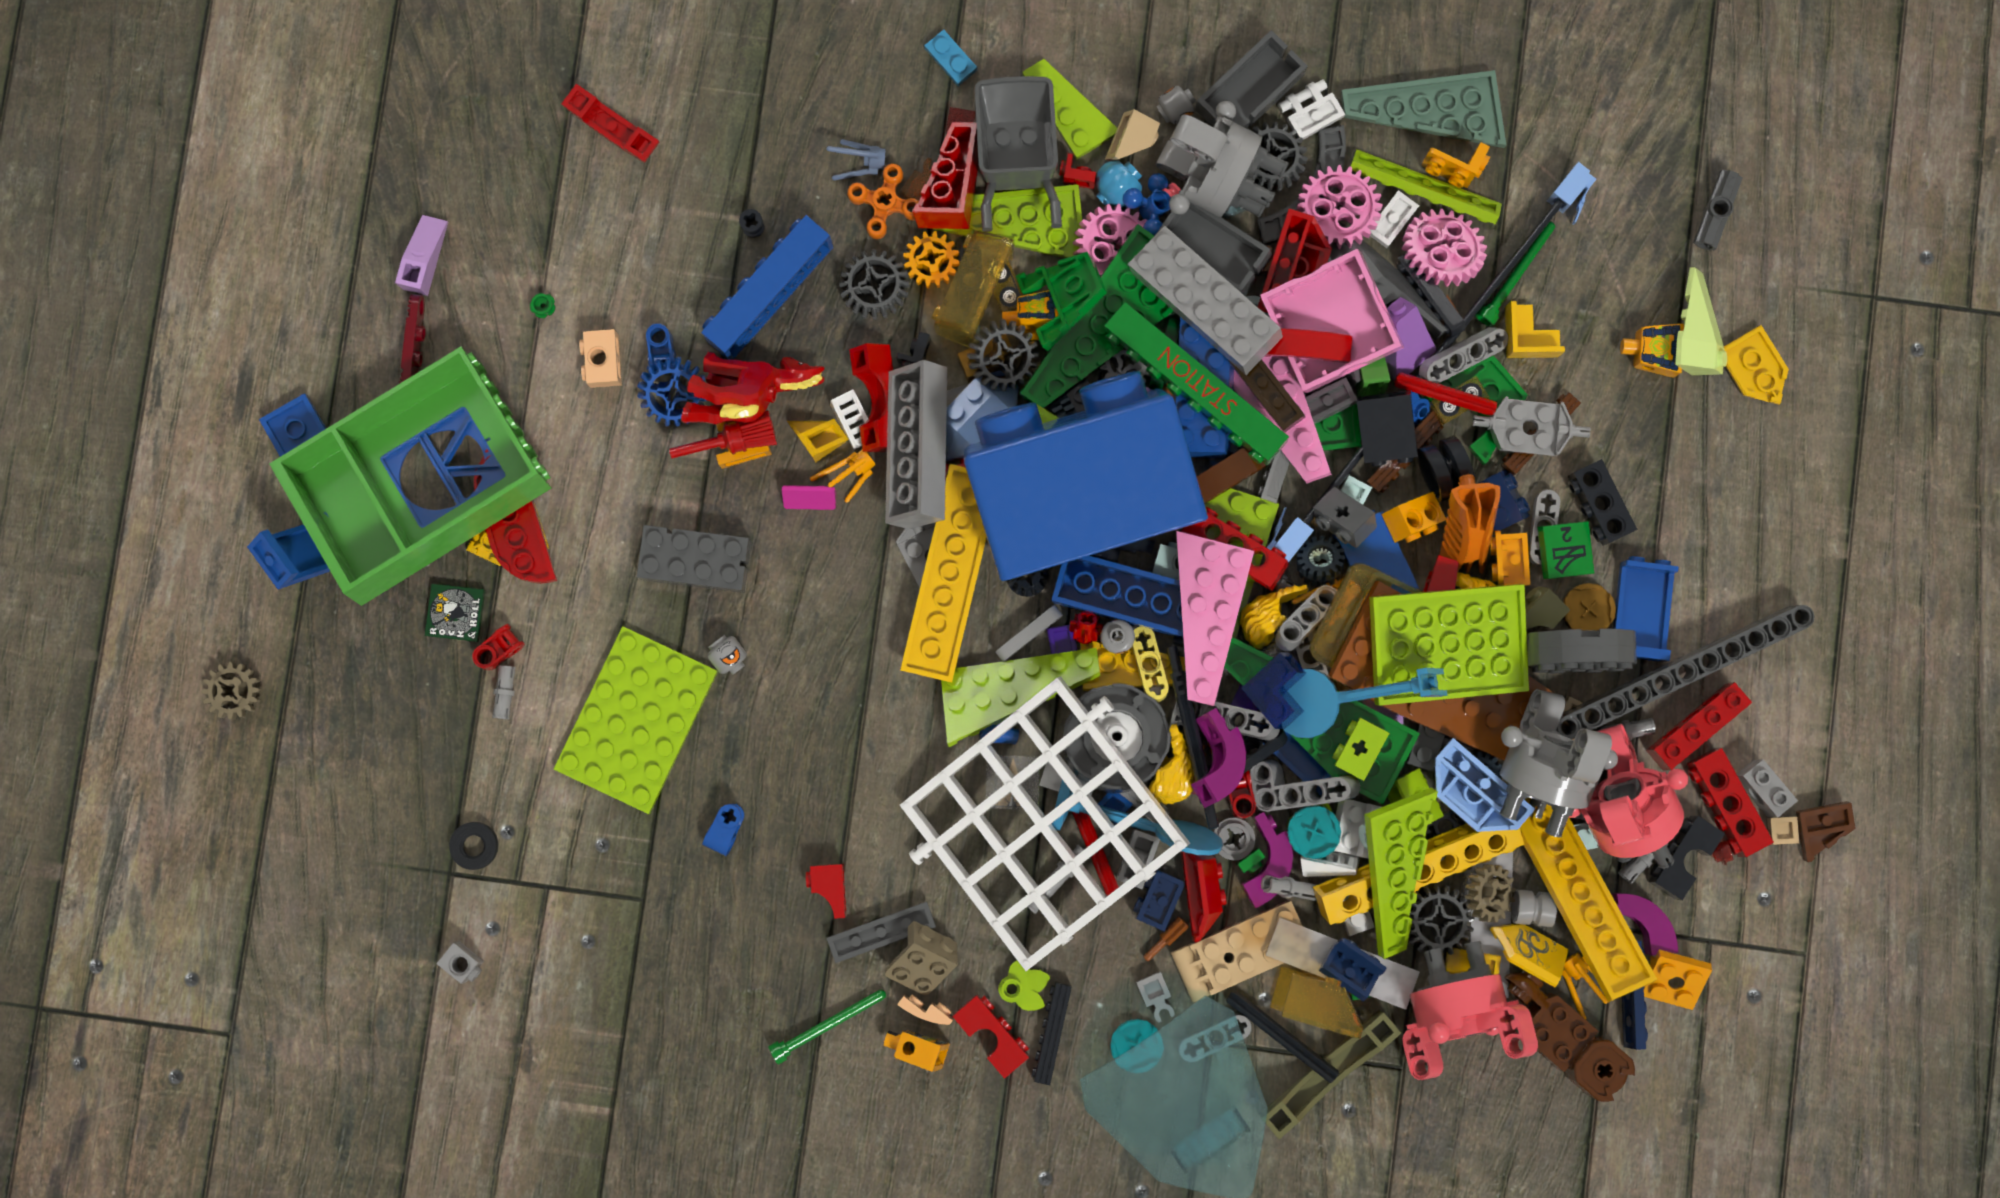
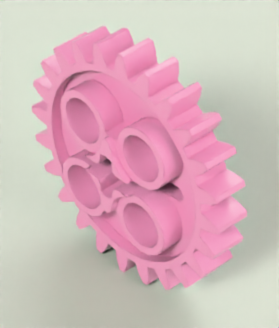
M1338 165L1336 172H1333L1331 167L1328 166L1325 175L1322 171L1318 170L1317 179L1310 176L1308 179L1309 185L1303 184V193H1300L1298 196V200L1302 203L1297 205V211L1315 216L1330 246L1335 242L1338 249H1341L1344 242L1351 248L1353 240L1360 245L1363 240L1362 235L1369 238L1371 235L1370 229L1376 230L1378 224L1375 221H1380L1382 214L1378 211H1381L1383 204L1377 203L1381 198V194H1373L1377 185L1368 186L1369 176L1362 180L1360 178L1361 170L1354 175L1352 174L1351 166L1348 167L1346 172H1342L1341 165ZM1337 187L1340 193L1333 194L1328 188ZM1358 199L1362 201L1364 205L1355 206L1352 204L1351 200ZM1339 204L1343 206L1340 208V210L1335 208L1338 207ZM1323 208L1328 214L1319 215L1315 210ZM1341 220H1345L1349 222L1351 226L1348 228H1343L1339 225L1338 222Z
M1107 204L1104 210L1097 207L1094 210V214L1092 212L1086 215L1087 220L1083 219L1079 223L1082 229L1076 230L1074 234L1080 238L1073 241V244L1079 246V249L1073 255L1088 252L1092 256L1101 276L1125 242L1126 234H1130L1137 224L1143 227L1147 219L1139 221V212L1130 215V208L1128 207L1122 212L1120 204H1117L1113 210L1110 204ZM1103 224L1110 227L1111 235L1104 233L1102 229ZM1111 243H1116L1115 248L1118 249L1117 251L1114 250V245ZM1095 248L1103 252V259L1096 257L1094 253Z
M1433 209L1430 210L1428 215L1422 212L1419 218L1414 217L1405 231L1402 239L1405 243L1402 250L1407 251L1404 259H1412L1409 267H1418L1416 275L1426 274L1425 281L1430 280L1431 277L1434 278L1435 285H1438L1440 280L1444 281L1446 287L1449 286L1451 281L1456 286H1459L1461 281L1468 283L1471 277L1475 278L1477 273L1480 272L1487 257V254L1484 253L1487 245L1482 244L1484 236H1477L1480 229H1472L1470 227L1472 224L1471 220L1466 223L1463 222L1464 215L1462 214L1458 218L1454 217V211L1452 210L1449 215H1445L1443 209H1440L1438 215H1436Z

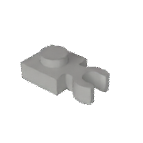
M1160 971L1136 981L1146 1007L1154 1004L1153 1014L1158 1023L1162 1022L1159 1016V1012L1162 1009H1167L1170 1016H1174L1173 1008L1165 1003V999L1170 998L1171 995Z

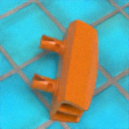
M1467 474L1459 478L1460 482H1458L1459 486L1451 490L1450 508L1447 511V525L1444 527V541L1441 544L1440 556L1458 561V571L1464 564L1466 573H1469L1473 562L1479 560V572L1483 574L1500 500V486L1491 483L1476 484L1475 477Z

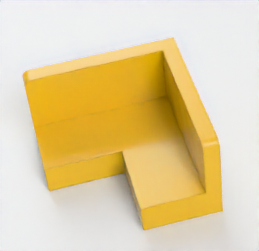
M1510 301L1505 306V331L1508 334L1506 358H1556L1565 352V346H1560V330H1534L1533 305H1517L1516 301Z

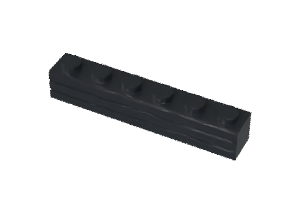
M1405 254L1398 257V270L1406 275L1408 283L1414 286L1417 294L1422 297L1425 304L1447 329L1444 333L1449 334L1452 338L1463 332L1466 322L1440 287L1435 285L1434 279L1431 277L1430 280L1425 281L1426 274L1416 275L1418 267H1409L1412 259H1404Z
M1059 982L1051 985L1049 995H1052L1051 1002H1047L1046 1006L1048 1017L1044 1018L1042 1028H1045L1044 1035L1040 1034L1038 1044H1041L1040 1051L1036 1052L1035 1061H1038L1037 1067H1033L1031 1074L1036 1083L1049 1086L1051 1084L1072 985Z

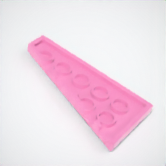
M1263 357V362L1306 417L1285 432L1289 439L1281 451L1306 484L1332 475L1304 392L1288 357ZM1234 370L1233 389L1279 428Z
M1176 531L1187 698L1190 701L1214 707L1254 551Z

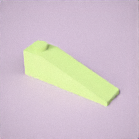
M1691 267L1685 292V298L1689 304L1688 308L1682 310L1681 318L1684 320V331H1678L1675 365L1690 375L1723 374V367L1727 365V353L1724 351L1704 275L1697 268Z

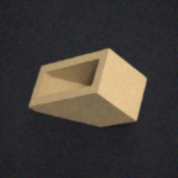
M1135 109L1124 112L1105 160L1108 162L1114 161L1153 146L1159 136L1157 130L1160 123Z

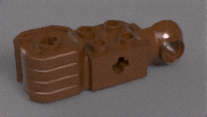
M1525 970L1506 975L1504 978L1510 984L1507 988L1510 993L1525 1005H1528L1529 1002L1532 1003L1528 1010L1531 1014L1538 1040L1537 1052L1556 1069L1565 1072L1566 1077L1587 1096L1601 1102L1614 1101L1612 1094L1624 1086L1628 1075L1635 1076L1633 1059L1612 1041L1595 1036L1599 1031L1558 995L1544 993L1540 989L1544 984L1537 977ZM1601 1064V1070L1599 1071L1597 1068Z

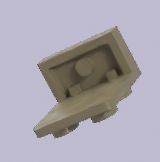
M913 921L908 926V946L885 969V976L922 995H929L958 965L957 942L935 932L928 926Z

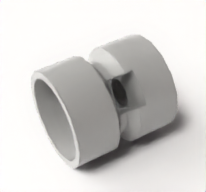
M1516 889L1513 895L1515 902H1512L1513 923L1530 925L1534 921L1537 926L1553 927L1556 920L1557 906L1550 893L1538 892L1535 896L1533 891Z

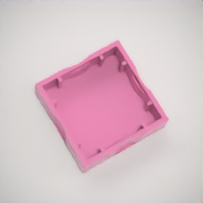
M1355 249L1322 265L1315 272L1307 276L1293 279L1260 295L1271 320L1281 328L1331 332L1352 336L1351 361L1349 363L1288 357L1303 392H1311L1404 348L1359 249Z

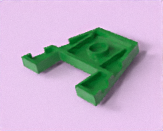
M1088 252L1059 260L1058 265L1049 268L1044 266L1035 268V272L1028 275L1024 272L1016 275L1020 290L1024 295L1033 294L1045 285L1049 288L1059 315L1036 329L1041 345L1046 351H1049L1107 293L1095 262Z
M1495 356L1489 357L1438 383L1454 389H1459L1469 383H1475L1481 388L1482 397L1496 401L1497 407L1506 396L1509 397L1508 399L1524 401L1528 396ZM1424 396V398L1429 400L1431 406H1433L1437 401H1439L1437 399ZM1472 411L1477 416L1489 417L1488 415ZM1490 430L1468 447L1482 465L1489 461L1496 448Z

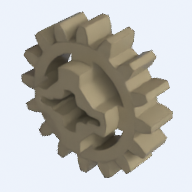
M229 662L227 667L219 664V672L209 671L212 679H204L203 682L208 685V689L201 690V693L208 694V698L203 702L204 704H212L209 709L211 713L218 712L219 718H225L228 715V719L236 720L237 715L241 718L246 717L245 710L255 711L252 704L253 702L260 703L261 700L256 697V693L263 692V689L256 688V684L261 680L260 678H252L255 673L254 670H246V665L244 664L236 666V663ZM229 674H238L232 680L226 677ZM229 686L234 687L233 692L235 696L230 695L232 691L229 689ZM232 702L239 705L238 707L232 709L226 708V706H229Z
M1483 864L1482 868H1475L1476 875L1469 876L1472 883L1471 885H1466V888L1470 890L1469 894L1465 895V899H1470L1467 908L1473 910L1472 916L1479 918V921L1498 923L1499 919L1506 918L1505 911H1512L1509 904L1510 902H1515L1511 894L1516 891V888L1511 887L1510 884L1514 879L1507 877L1509 871L1502 869L1500 865Z

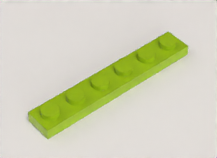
M1356 149L1351 167L1355 173L1361 170V177L1369 176L1385 186L1400 188L1409 195H1418L1428 199L1433 204L1448 206L1457 213L1472 215L1481 222L1496 224L1500 216L1501 203Z

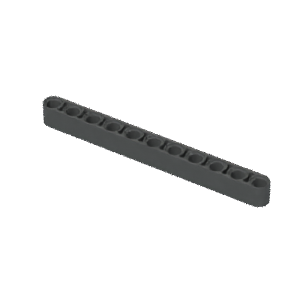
M1806 605L1785 607L1563 712L1556 731L1565 737L1574 739L1577 732L1582 728L1593 730L1810 627L1814 622V612ZM1796 611H1798L1801 616L1799 623L1795 621ZM1773 622H1775L1778 627L1776 634H1774L1771 629ZM1750 633H1753L1755 637L1753 645L1748 640ZM1727 644H1730L1732 648L1730 656H1727L1725 652ZM1704 655H1707L1709 659L1706 667L1702 664V657ZM1681 665L1684 666L1686 671L1683 678L1678 673ZM1658 676L1663 682L1660 689H1657L1655 685V680ZM1635 687L1639 690L1637 700L1632 698V690ZM1611 698L1616 702L1614 711H1610L1608 707V702ZM1588 709L1593 714L1592 720L1589 723L1585 720V712ZM1565 720L1569 723V730L1566 734L1561 730V724Z

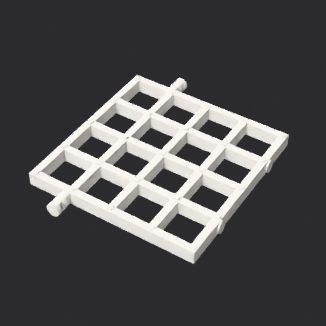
M1057 677L900 804L901 808L927 841L925 844L921 842L917 845V850L912 849L909 852L911 859L917 865H920L924 862L923 858L928 859L932 855L931 851L934 850L1025 971L1062 944L1064 946L1073 939V934L1140 882L1149 880L1156 874L1155 871L1190 844L1095 721L1097 718L1103 719L1106 716V711L1111 712L1114 710V706L1109 699L1103 696L1100 699L1101 703H1094L1091 706L1092 710L1088 712L1061 677ZM1057 692L1081 723L1052 746L1028 714ZM1019 723L1042 752V755L1014 776L991 744ZM1088 731L1112 764L1083 786L1059 753ZM981 753L1004 785L977 806L954 777V774ZM1049 762L1073 792V795L1045 816L1021 784ZM1119 771L1143 804L1114 826L1090 793ZM944 784L967 815L940 836L917 807V804L940 785ZM1009 793H1012L1035 825L1007 846L984 816V813ZM1080 802L1103 831L1104 835L1076 856L1053 827L1052 823ZM1150 811L1175 844L1145 866L1121 833ZM974 823L997 855L972 875H969L946 844ZM1042 832L1066 865L1038 886L1014 853ZM1111 842L1134 871L1135 875L1107 896L1082 863ZM1001 863H1004L1026 891L1027 895L1000 916L976 883ZM1072 872L1097 905L1068 926L1044 893ZM1034 902L1058 935L1033 955H1030L1006 923Z

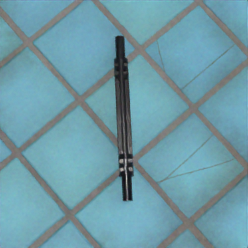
M1177 646L1167 648L1172 669L1170 677L1173 682V689L1175 690L1174 694L1177 699L1196 782L1208 774V768L1193 704L1187 698L1186 671L1182 669ZM1212 804L1204 808L1209 830L1219 828L1215 806Z

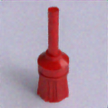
M767 410L756 421L748 423L726 422L722 432L717 433V437L669 448L671 459L720 447L721 449L727 448L734 455L737 452H746L747 448L777 445V439L769 410Z

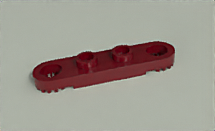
M411 294L410 300H408V307L410 308L407 309L409 317H406L401 369L403 371L399 384L418 373V367H421L423 363V353L420 352L421 342H424L426 336V329L423 326L425 311L423 295Z

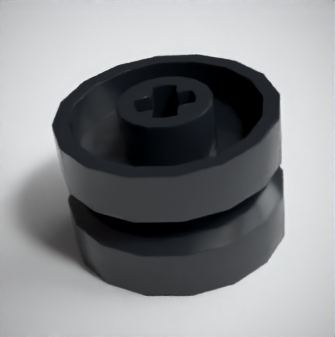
M1455 435L1440 440L1438 448L1433 444H1429L1418 449L1417 458L1422 476L1429 491L1434 492L1438 502L1450 498L1451 490L1459 486L1458 482H1460L1459 478L1461 476L1471 474L1475 477L1468 454Z

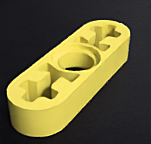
M1140 626L1134 629L1135 641L1132 646L1144 693L1160 702L1168 694L1167 678L1154 632L1149 628ZM1143 633L1144 637L1150 638L1146 643L1148 651L1139 655L1138 652H1143V646L1141 641L1136 642V640L1139 638V634ZM1151 657L1157 662L1156 669L1152 671L1145 670L1142 666V661L1145 658ZM1156 676L1158 687L1163 686L1164 688L1160 691V695L1149 691L1152 689L1153 682L1151 678L1146 680L1145 677Z

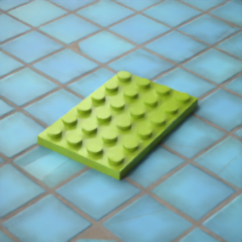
M1524 584L1369 597L1374 686L1411 681V678L1418 677L1417 669L1441 668L1444 670V674L1436 675L1438 689L1447 690L1448 695L1442 697H1421L1420 693L1407 692L1374 698L1375 705L1381 706L1529 691Z
M622 626L554 770L650 814L718 671Z

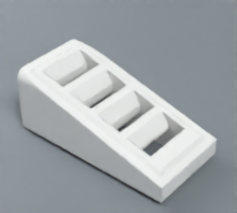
M853 389L832 399L830 406L853 449L856 450L862 447L861 437L857 439L854 437L855 434L860 432V427L857 426L850 429L849 426L860 420L864 424L868 417ZM849 401L852 402L853 405L843 410L839 407ZM855 410L857 411V415L847 420L845 419V415Z
M1332 852L1328 856L1318 859L1306 858L1301 855L1302 872L1305 877L1356 875L1359 865V856Z

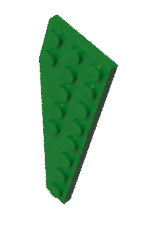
M1139 224L1134 227L1100 276L1107 293L1049 350L1019 393L1021 397L1030 403H1036L1044 408L1124 349L1120 344L1116 347L1106 339L1105 336L1107 334L1105 333L1104 326L1125 302L1153 325L1173 312L1167 304L1132 274L1128 263L1146 246L1154 235Z
M1232 637L1224 667L1275 718L1272 710L1273 693L1278 682L1296 669ZM1352 701L1339 705V713L1334 724L1324 734L1313 738H1299L1291 735L1332 777L1352 775L1335 766L1336 759L1332 758L1338 745H1345L1349 737L1345 732L1352 720L1357 722L1360 717L1388 732L1389 735L1365 780L1357 778L1360 783L1359 793L1383 805L1420 733L1358 701ZM1361 740L1359 743L1354 742L1352 744V747L1355 749V755L1366 751V748L1363 746L1365 741Z

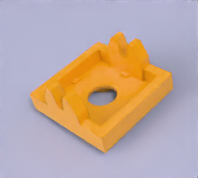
M1659 949L1656 956H1650L1649 964L1658 980L1644 987V997L1693 1010L1712 972V965L1708 962ZM1675 977H1680L1684 980V984L1679 988H1673L1668 984V981Z

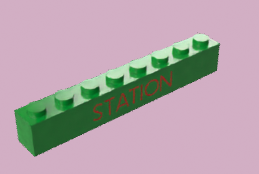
M1126 302L1105 324L1104 328L1107 334L1105 337L1110 343L1116 347L1120 344L1127 350L1126 355L1135 363L1140 361L1147 367L1146 371L1156 380L1161 378L1167 383L1166 388L1177 397L1182 395L1188 400L1186 404L1194 412L1199 413L1201 411L1208 417L1207 422L1216 430L1222 428L1229 434L1227 438L1237 447L1241 445L1249 451V457L1256 463L1261 464L1263 462L1267 466L1288 442L1289 436Z

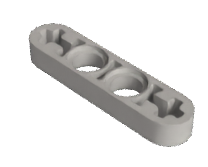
M1489 327L1423 361L1419 369V375L1422 379L1440 383L1505 349L1508 343V334L1503 329ZM1477 343L1478 352L1476 355L1471 356V347ZM1457 354V363L1451 367L1450 358Z

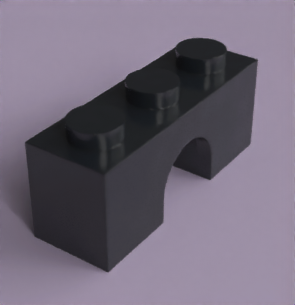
M1700 816L1686 817L1676 839H1672L1668 843L1667 847L1674 858L1673 865H1670L1666 858L1669 865L1668 868H1659L1656 863L1650 871L1651 878L1648 882L1675 900L1683 901L1697 879L1685 869L1684 858L1686 854L1691 850H1696L1702 855L1711 856L1725 835L1724 832Z

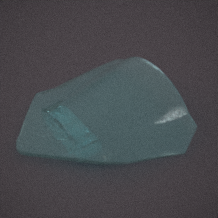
M1204 996L1147 1039L1080 1079L1085 1110L1159 1182L1227 1198H1249L1252 1195L1268 1108L1233 1010Z

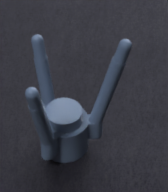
M842 139L840 140L842 145L861 150L827 146L826 148L830 152L864 156V166H869L867 169L834 175L832 180L847 179L867 174L878 175V169H884L885 149L879 148V146H869Z

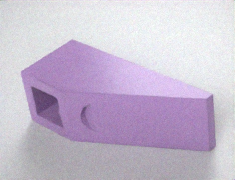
M422 215L401 259L395 281L401 289L428 296L448 221Z

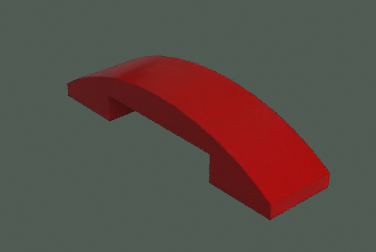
M575 84L561 103L564 108L594 131L644 163L660 143L659 140L640 127L634 126L602 104L597 97L578 84Z
M1281 328L1282 339L1264 356L1311 358L1349 363L1351 361L1352 336L1331 332Z

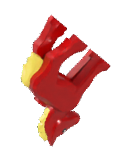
M708 352L703 360V372L709 373L706 382L701 377L692 375L688 382L687 391L694 393V397L708 400L715 405L705 406L698 405L695 402H687L683 408L681 421L683 423L705 422L711 424L727 421L742 423L756 421L766 411L770 402H775L777 392L806 389L822 384L824 377L821 374L824 371V367L809 366L792 357H784L780 361V368L761 361L726 360L719 358L715 353Z

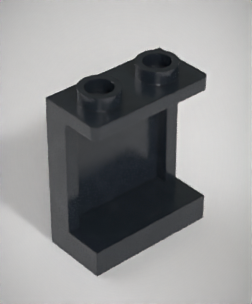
M1411 390L1358 396L1357 408L1364 463H1371V466H1381L1387 464L1388 460L1407 463L1413 461L1414 457H1418Z

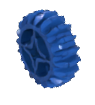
M666 356L665 364L660 359H656V367L649 364L647 366L649 373L642 372L640 377L643 381L638 382L637 385L639 389L643 390L638 392L637 397L645 399L640 404L641 408L650 407L646 415L650 417L655 413L656 423H659L661 418L666 419L665 426H669L671 420H674L677 427L680 426L683 408L674 410L677 402L690 399L692 403L704 405L703 402L707 401L694 397V393L688 392L687 387L680 382V375L690 380L692 375H697L700 370L698 366L691 370L690 360H687L685 365L680 364V356L676 358L675 363H672L670 356ZM672 373L669 381L659 382V384L653 383L659 376ZM704 374L698 375L702 378L703 381L705 380L706 377ZM675 381V388H677L675 396L673 397V401L671 402V395L669 393L671 387L673 386V382ZM652 392L665 400L666 408L655 400Z

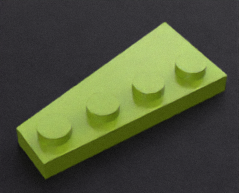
M1045 59L1022 72V76L1047 77L1052 81L1056 129L1076 160L1114 138L1117 127Z

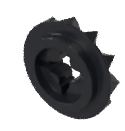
M1046 568L1035 573L1032 576L1031 582L1033 586H1030L1026 579L1017 581L1016 579L1020 577L1007 580L1010 589L1017 595L1023 597L1035 596L1045 588L1048 581V571Z

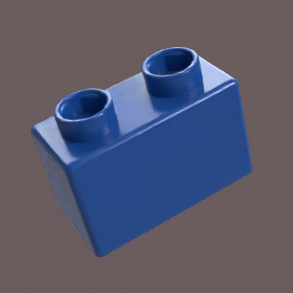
M1134 371L1082 387L1079 393L1085 411L1042 423L1037 404L1027 403L986 415L975 421L980 442L969 445L964 449V464L1001 581L1017 578L1208 519L1176 403L1170 394L1161 389L1147 392L1142 373Z

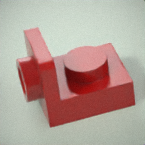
M1068 153L1067 161H1061L1059 174L1064 176V185L1078 184L1082 188L1094 189L1096 172L1084 166H1078L1076 169L1072 168L1073 154Z

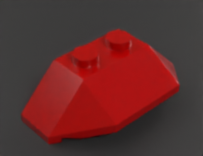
M1288 209L1262 294L1293 279L1307 276L1328 263L1332 248L1315 216ZM1260 297L1258 308L1262 312L1268 313Z
M1181 851L1192 941L1199 942L1223 912L1222 905H1226L1225 890L1220 889L1219 879L1223 878L1221 862L1216 863V858L1213 855H1196Z

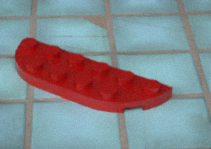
M483 456L479 465L484 464L490 456H488L486 459H484ZM474 475V491L481 482L482 476ZM533 500L485 529L495 558L510 574L531 583L558 581Z

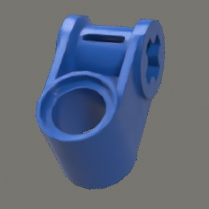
M662 324L651 325L646 331L648 363L656 367L655 361L660 359L665 364L666 356H670L672 363H675L677 357L671 332ZM658 331H663L666 334L664 341L661 343L653 341V336Z
M734 803L721 807L713 824L707 831L702 845L727 856L744 820L745 815L742 807ZM734 810L733 815L737 818L728 822V816L725 813Z

